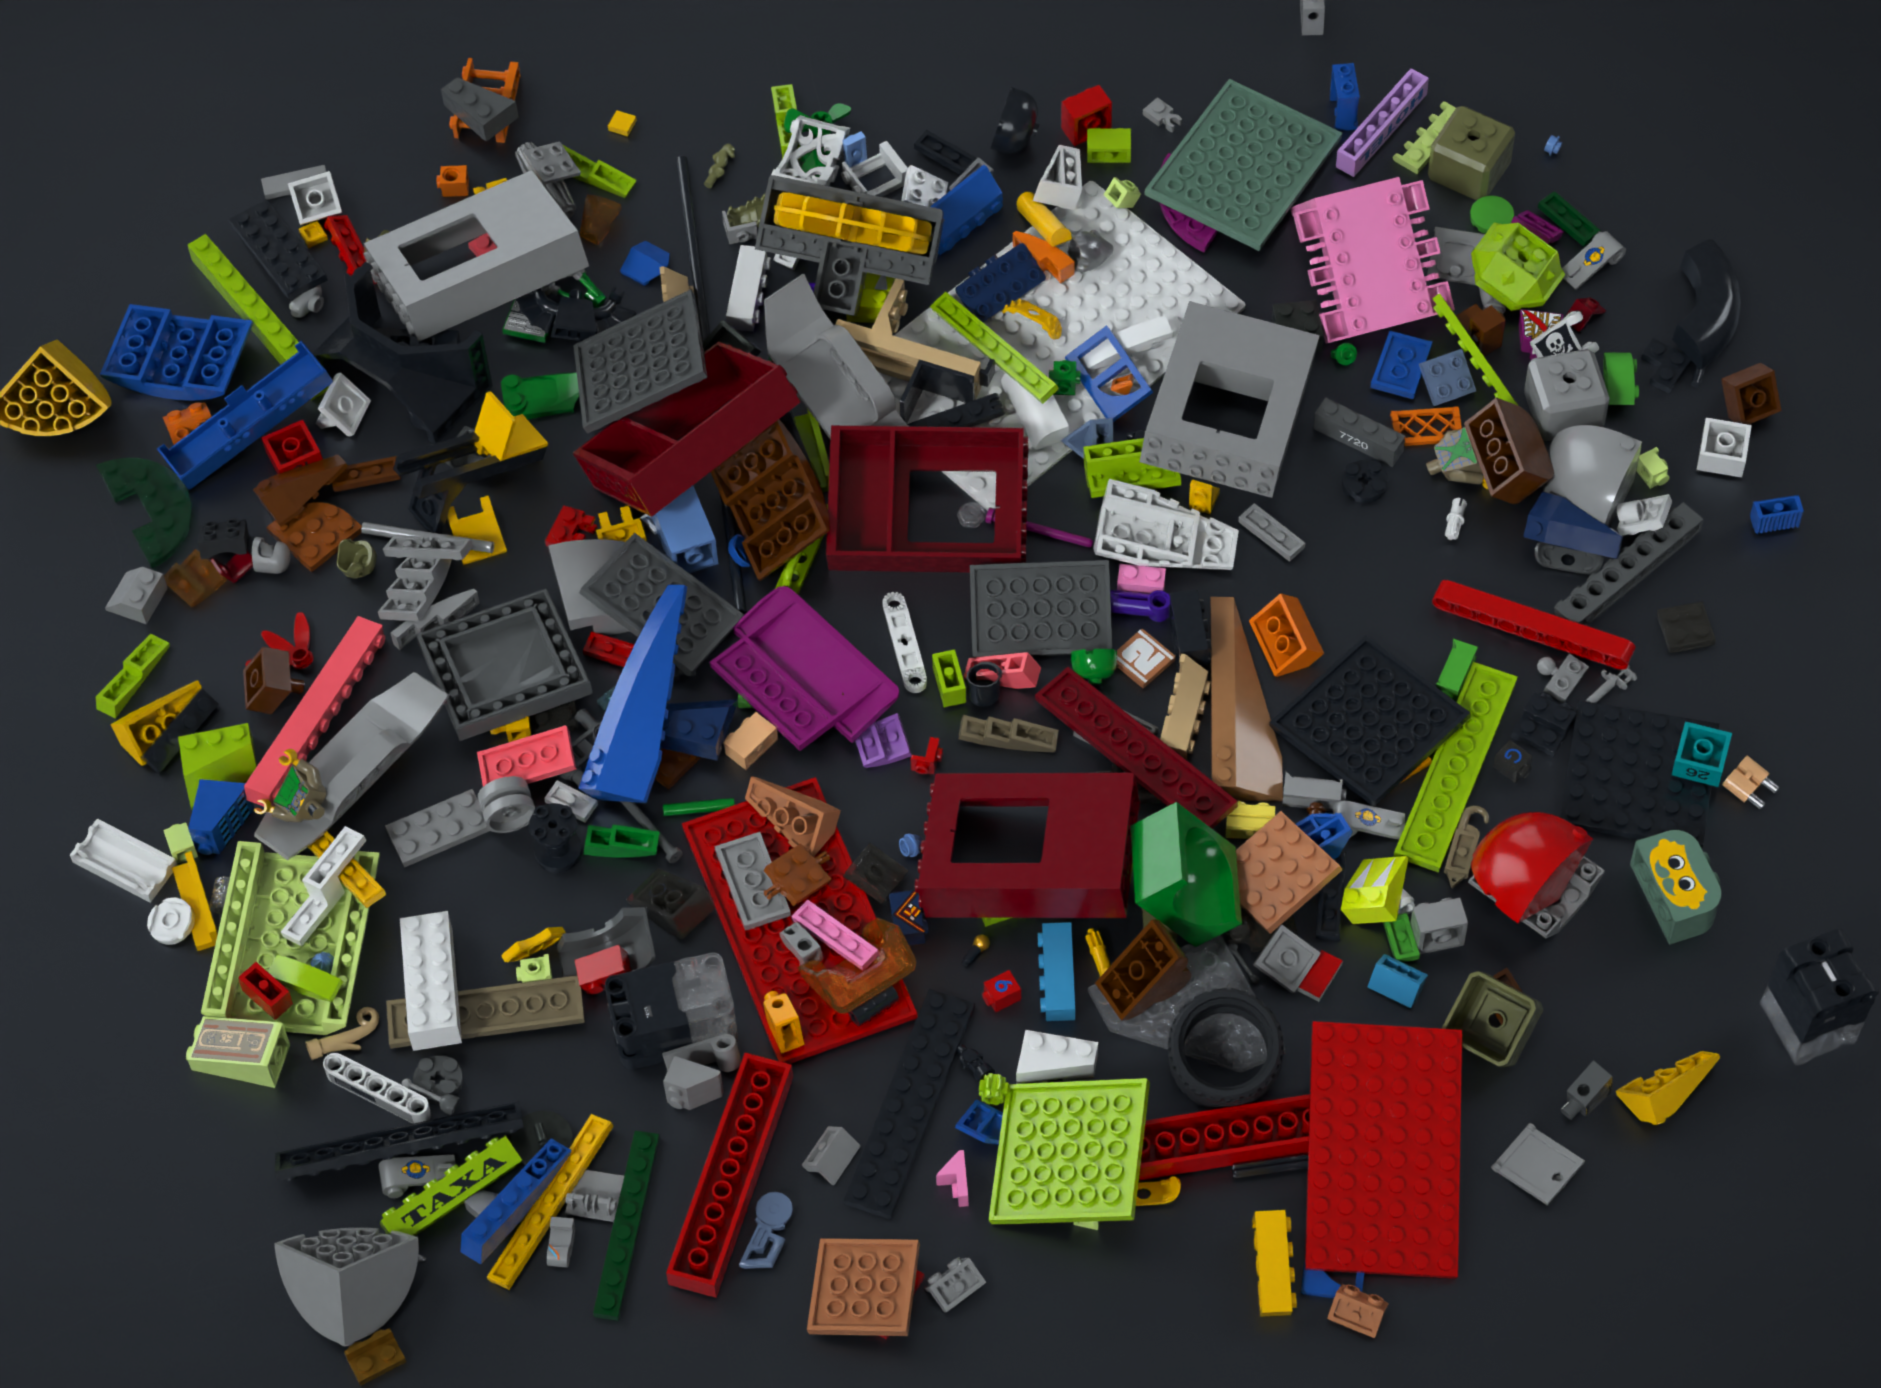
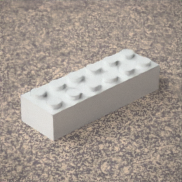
M448 911L400 918L408 1035L412 1049L415 1051L462 1043L453 930Z

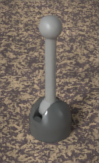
M408 1078L402 1081V1086L410 1087L439 1101L441 1110L448 1115L454 1113L460 1098L455 1095L446 1094L440 1097L413 1084Z

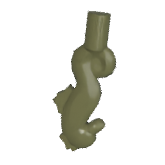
M727 143L719 152L712 155L715 164L710 167L709 176L704 182L707 188H711L717 178L724 175L723 167L728 163V155L731 158L735 157V148L731 144Z

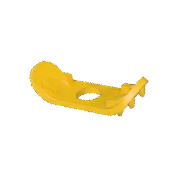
M1020 298L1016 302L1012 300L1010 305L1006 304L1002 310V313L1009 311L1015 314L1018 312L1041 324L1042 329L1047 331L1053 340L1061 337L1062 327L1058 318ZM1029 311H1035L1040 315H1033Z
M1172 1176L1157 1182L1138 1183V1190L1147 1189L1151 1195L1147 1199L1137 1197L1136 1206L1167 1204L1174 1201L1180 1193V1179Z

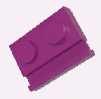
M1529 210L1518 214L1517 217L1514 216L1511 222L1520 223L1547 244L1561 239L1564 232Z

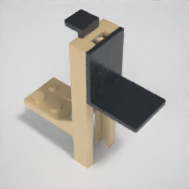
M896 278L872 329L840 319L837 320L835 325L844 327L851 334L879 373L908 381L907 387L900 399V416L907 424L923 390L964 403L976 400L981 386L988 387L994 376L995 360L990 359L984 370L981 369V362L893 336L892 334L898 331L901 316H905L908 308V303L905 302L907 290H905L904 280Z

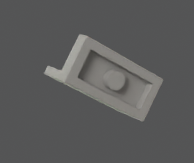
M828 1126L802 1166L808 1172H819L831 1185H835L861 1145L843 1127Z

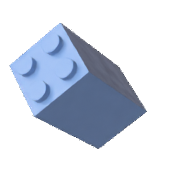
M691 486L651 517L666 556L688 573L719 564L715 537L694 486Z

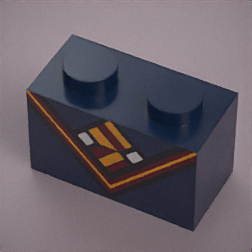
M915 890L889 893L896 947L925 943L924 934H929L927 919L922 920L921 913H924V910L919 907L918 893Z

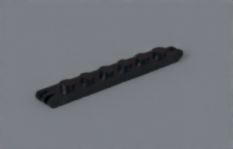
M993 393L907 425L910 427H973L1001 417L1005 414L1004 408H1001L1002 403L999 400L998 393Z

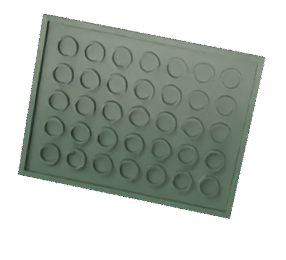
M1229 79L1146 187L1144 195L1260 251L1342 139L1343 133Z

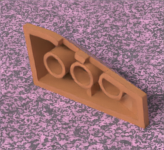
M754 776L750 778L745 799L762 817H767L773 823L774 829L778 833H782L789 840L788 843L793 848L801 843L813 857L834 834L841 810L823 801Z

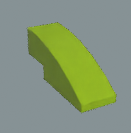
M281 955L276 956L268 970V973L284 987L294 989L299 994L333 1002L344 982L342 979L325 971Z

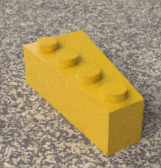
M1285 1210L1255 1211L1252 1218V1226L1256 1228V1231H1254V1249L1258 1254L1256 1256L1257 1276H1259L1260 1317L1291 1315L1293 1312L1292 1308H1297L1296 1293H1291V1283H1295L1294 1267H1289V1257H1293L1292 1242L1287 1240V1232H1291V1218L1286 1217Z

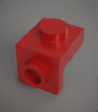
M930 737L925 757L911 756L912 771H916L919 774L935 773L937 762H941L943 757V748H940L939 738Z

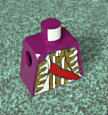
M1521 309L1518 324L1520 347L1522 352L1530 353V360L1537 358L1529 342L1563 320V314Z

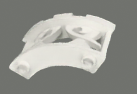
M800 115L796 120L792 121L790 127L792 135L781 163L776 169H773L771 175L830 186V182L835 181L840 168L839 165H836L837 160H840V155H844L842 140L849 136L850 128ZM805 124L818 127L817 138L813 139V133L810 129L807 137L802 136ZM822 129L834 131L836 134L822 136ZM824 146V152L828 150L830 151V154L823 155L821 152V147ZM817 149L818 159L826 166L816 167L804 173L799 166L798 159L806 153Z

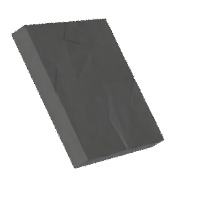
M547 588L416 634L419 647L436 686L450 695L444 705L460 741L518 721L526 716H532L593 694L589 678Z

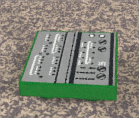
M514 299L502 329L503 334L545 343L549 333H545L544 330L537 326H531L528 318L518 312L519 304Z

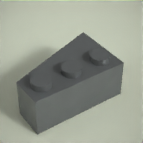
M457 77L441 89L444 106L485 141H488L519 118L516 101Z

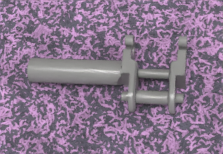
M1630 665L1618 675L1611 673L1607 675V671L1604 669L1601 675L1607 681L1588 697L1586 702L1597 703L1616 684L1619 688L1626 690L1629 681L1637 680L1636 673L1630 670ZM1623 674L1627 676L1624 680L1620 679Z

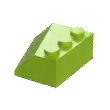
M248 723L178 737L183 774L191 810H193L200 779L246 783L257 767L253 737Z

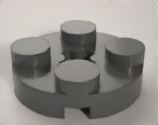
M432 1056L420 1060L414 1072L413 1083L440 1097L446 1094L455 1095L457 1093L458 1095L463 1086V1075L455 1059L446 1056ZM438 1075L445 1078L440 1080V1084H435V1081L432 1080ZM416 1091L418 1094L424 1096L427 1099L428 1103L439 1104V1101Z

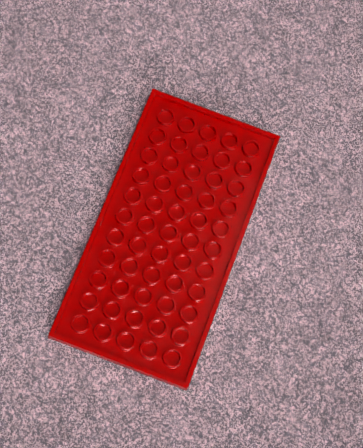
M816 777L785 787L827 803ZM748 801L682 823L683 831L777 1061L791 1064L917 1019L916 1009L837 826L834 834L814 856L815 858L824 851L827 852L826 855L829 854L830 860L821 865L831 878L829 884L796 906H793L786 898L791 916L745 930L715 852V846L760 832L771 862L793 849L788 843L789 840L782 833H778L774 829L773 823L767 817H762ZM809 900L877 948L880 955L862 971L810 934L820 945L823 960L805 971L800 965L799 960L785 946L779 933L795 923L792 915ZM886 982L890 983L896 990L899 1000L892 1004L890 1008H886L880 1014L871 1018L870 1021L865 1022L859 1027L855 1025L847 1012V1008L865 997L866 994L874 991L876 987H880ZM771 991H776L779 995L787 994L799 1017L804 1041L803 1046L782 1054L768 1025L763 1005L765 995ZM788 1025L782 1026L783 1030L788 1027Z

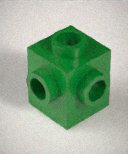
M1054 361L1053 370H1049V378L1056 383L1059 389L1053 395H1076V384H1080L1081 371L1076 370L1075 361Z

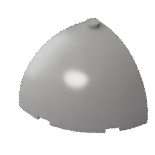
M1578 425L1563 429L1553 438L1547 451L1553 465L1554 476L1543 484L1544 492L1566 497L1571 503L1587 512V514L1610 527L1617 515V505L1624 502L1634 483L1642 441L1599 426Z
M378 1228L319 1231V1236L305 1238V1235L302 1234L274 1243L279 1272L294 1306L313 1329L342 1346L353 1345L355 1341L374 1333L395 1314L410 1290L418 1263V1237L398 1231H392L391 1235L379 1233Z

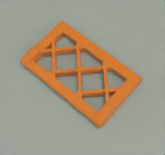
M1459 406L1396 410L1390 413L1393 430L1399 433L1405 430L1413 436L1405 438L1404 446L1438 444L1444 436L1443 433L1449 427L1453 430L1462 429ZM1452 414L1453 418L1449 422L1441 415ZM1433 416L1428 423L1418 417ZM1411 417L1405 425L1399 421V418ZM1436 419L1446 425L1440 432L1430 426ZM1414 420L1424 426L1418 433L1408 428ZM1428 429L1436 436L1421 437L1420 435Z

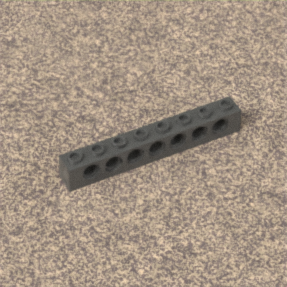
M1684 502L1677 508H1671L1662 528L1655 531L1649 530L1645 534L1641 533L1630 547L1626 546L1620 551L1618 559L1608 560L1601 571L1591 574L1586 583L1581 587L1577 586L1574 588L1567 599H1561L1554 607V615L1588 626L1700 533L1704 519Z

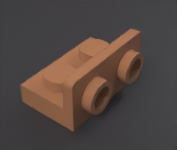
M1342 1284L1335 1294L1327 1319L1375 1338L1389 1303L1378 1295H1368L1361 1292L1354 1285Z

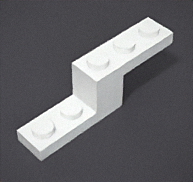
M345 826L302 879L310 896L281 931L284 938L303 946L343 896L345 891L338 875L366 842L364 835Z

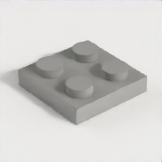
M1280 925L1253 965L1289 992L1294 993L1321 953L1289 929Z

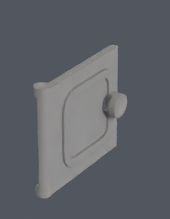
M1435 227L1434 238L1437 237L1441 253L1430 256V261L1435 260L1436 264L1428 267L1427 276L1428 274L1438 273L1439 278L1437 280L1476 285L1471 251L1485 234Z
M1529 1123L1491 1168L1538 1200L1549 1205L1581 1168L1585 1160L1541 1133L1532 1123Z

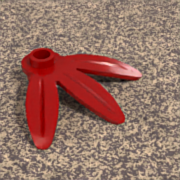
M303 612L297 613L295 617V647L268 630L261 632L263 640L270 648L289 652L290 667L303 669L312 663L314 657L312 652L308 650L310 627ZM248 660L245 663V666H247L251 660Z

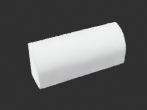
M1034 358L1028 359L1030 363L1039 369ZM1004 373L1001 383L1035 450L1061 442L1062 439L1069 435V425L1053 395L1042 404L1008 374Z

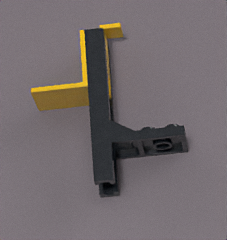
M487 392L474 432L398 455L393 470L399 476L419 471L408 509L428 532L442 534L450 505L466 484L543 460L548 442L523 414L513 416L492 392ZM476 452L479 455L491 454V457L434 474L438 464Z

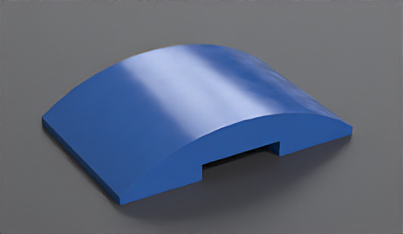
M129 304L100 376L121 387L166 399L193 401L222 396L229 385L252 328L253 321L211 315L209 320L172 315L170 309Z

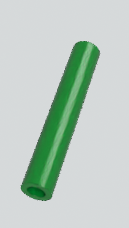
M734 798L663 804L664 816L715 812L733 806L735 802Z

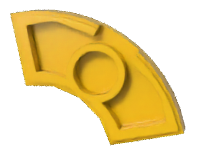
M547 927L531 938L517 941L501 956L504 962L507 963L530 957L529 954H534L541 949L545 950L555 944L566 932L563 927Z

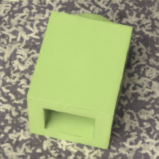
M186 822L172 825L170 828L163 830L172 857L175 858L177 864L187 861L185 856L187 852L192 851L193 857H198Z

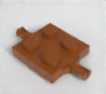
M800 843L768 864L763 871L771 879L773 886L764 891L765 897L767 896V899H771L780 893L793 906H796L829 884L831 878L821 867L822 864L830 860L829 854L826 855L827 852L824 851L814 858Z

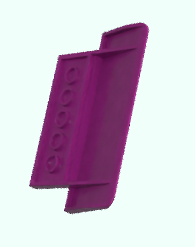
M786 586L777 587L752 607L733 628V633L740 640L710 661L711 668L767 721L773 724L799 751L833 726L853 743L899 697V688L800 596Z

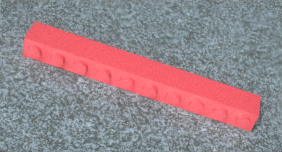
M360 616L356 618L244 785L246 800L264 807V804L257 802V800L268 799L272 806L275 805L273 801L292 766V763L287 766L282 765L279 762V758L285 756L289 759V756L284 751L293 749L296 751L299 760L302 758L306 761L309 752L316 748L321 734L327 731L333 716L339 713L345 698L348 699L351 695L354 684L361 680L366 666L372 663L378 648H382L384 645L383 625Z

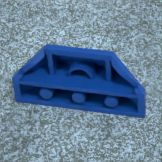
M1341 813L1311 814L1296 823L1332 859L1339 857L1353 833Z

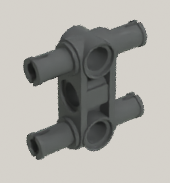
M586 708L581 709L575 715V720L587 730L572 743L576 770L559 775L565 780L574 781L578 786L580 785L602 722L597 721Z

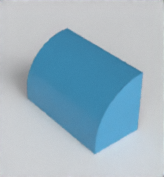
M1384 954L1376 963L1367 987L1412 1008L1423 989L1428 975Z

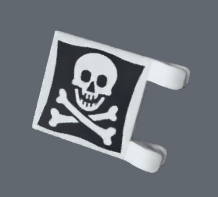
M1580 311L1570 312L1563 320L1529 342L1537 358L1585 349L1594 353L1599 350L1596 342H1587L1581 347L1570 327L1583 320Z

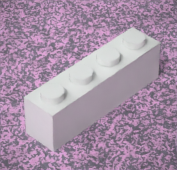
M740 245L726 313V322L736 330L754 332L755 323H759L760 310H758V307L763 305L764 293L762 288H766L767 275L765 273L766 270H770L771 257H767V252L755 250L754 246Z

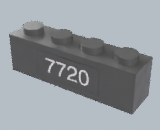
M1328 398L1324 399L1315 412L1313 429L1391 467L1395 465L1404 451L1405 435Z

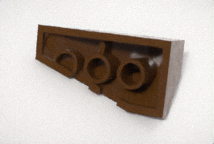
M335 455L271 476L261 481L253 491L265 509L282 527L298 516L305 509L303 505L310 498L315 500L319 496V489L323 485L331 484L348 465L339 455Z

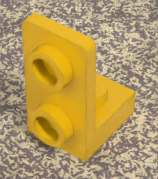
M1191 480L1189 508H1193L1200 513L1211 514L1219 496L1220 488Z

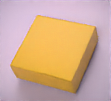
M616 110L608 124V131L628 137L637 121L636 116Z
M318 220L298 229L308 249L328 240L327 234Z

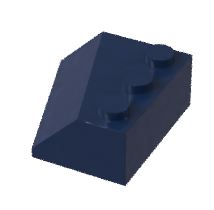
M738 699L666 704V709L669 712L668 719L664 720L663 723L665 739L660 743V748L718 761L738 704Z

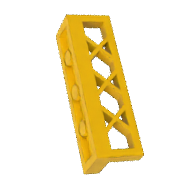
M192 851L185 853L187 863L172 867L181 899L193 908L195 923L191 932L197 951H201L216 945L218 932Z

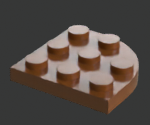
M306 503L303 505L305 509L282 527L276 521L266 527L267 532L277 541L285 543L289 547L290 553L311 572L338 552L339 544L342 540H353L362 533V526L343 509L328 503Z

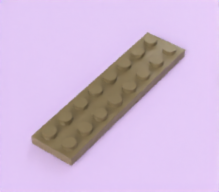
M578 976L458 991L462 1039L585 1023L582 988L579 986ZM406 998L386 1001L390 1048L412 1046L408 1035Z

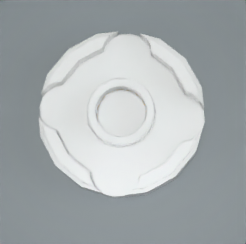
M174 897L163 900V903L159 906L156 905L148 917L147 927L149 932L159 943L165 945L176 944L184 940L191 933L195 923L193 908L184 900Z

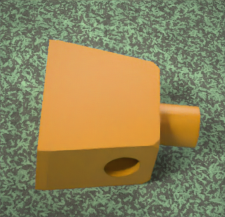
M776 991L767 993L763 1002L766 1019L781 1054L803 1046L804 1041L799 1017L787 994L779 995ZM788 1025L787 1029L783 1030L782 1026Z

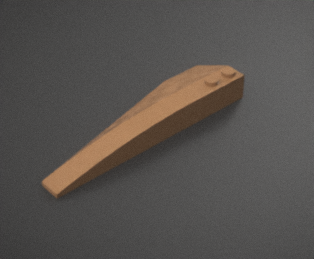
M1210 597L1212 646L1211 780L1237 801H1283L1282 755L1275 732L1269 725L1271 721L1234 597Z

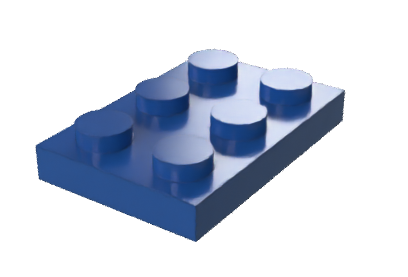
M1389 331L1370 388L1414 399L1422 377L1419 364L1428 360L1433 342Z

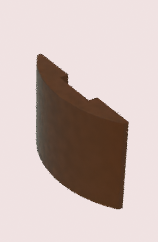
M779 419L710 472L724 504L729 506L745 539L742 545L760 581L830 531L828 509L817 478L802 450Z

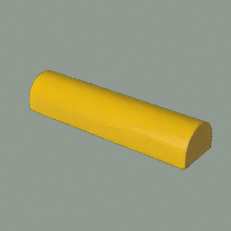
M1024 192L1018 197V211L1052 247L1072 239L1071 232L1043 203L1033 201L1034 193Z

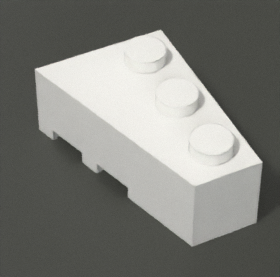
M1059 145L1039 182L1033 201L1075 210L1082 192L1080 149Z
M1025 1030L1016 1072V1084L1047 1083L1048 1080L1063 1079V1081L1094 1077L1098 1058V1042Z

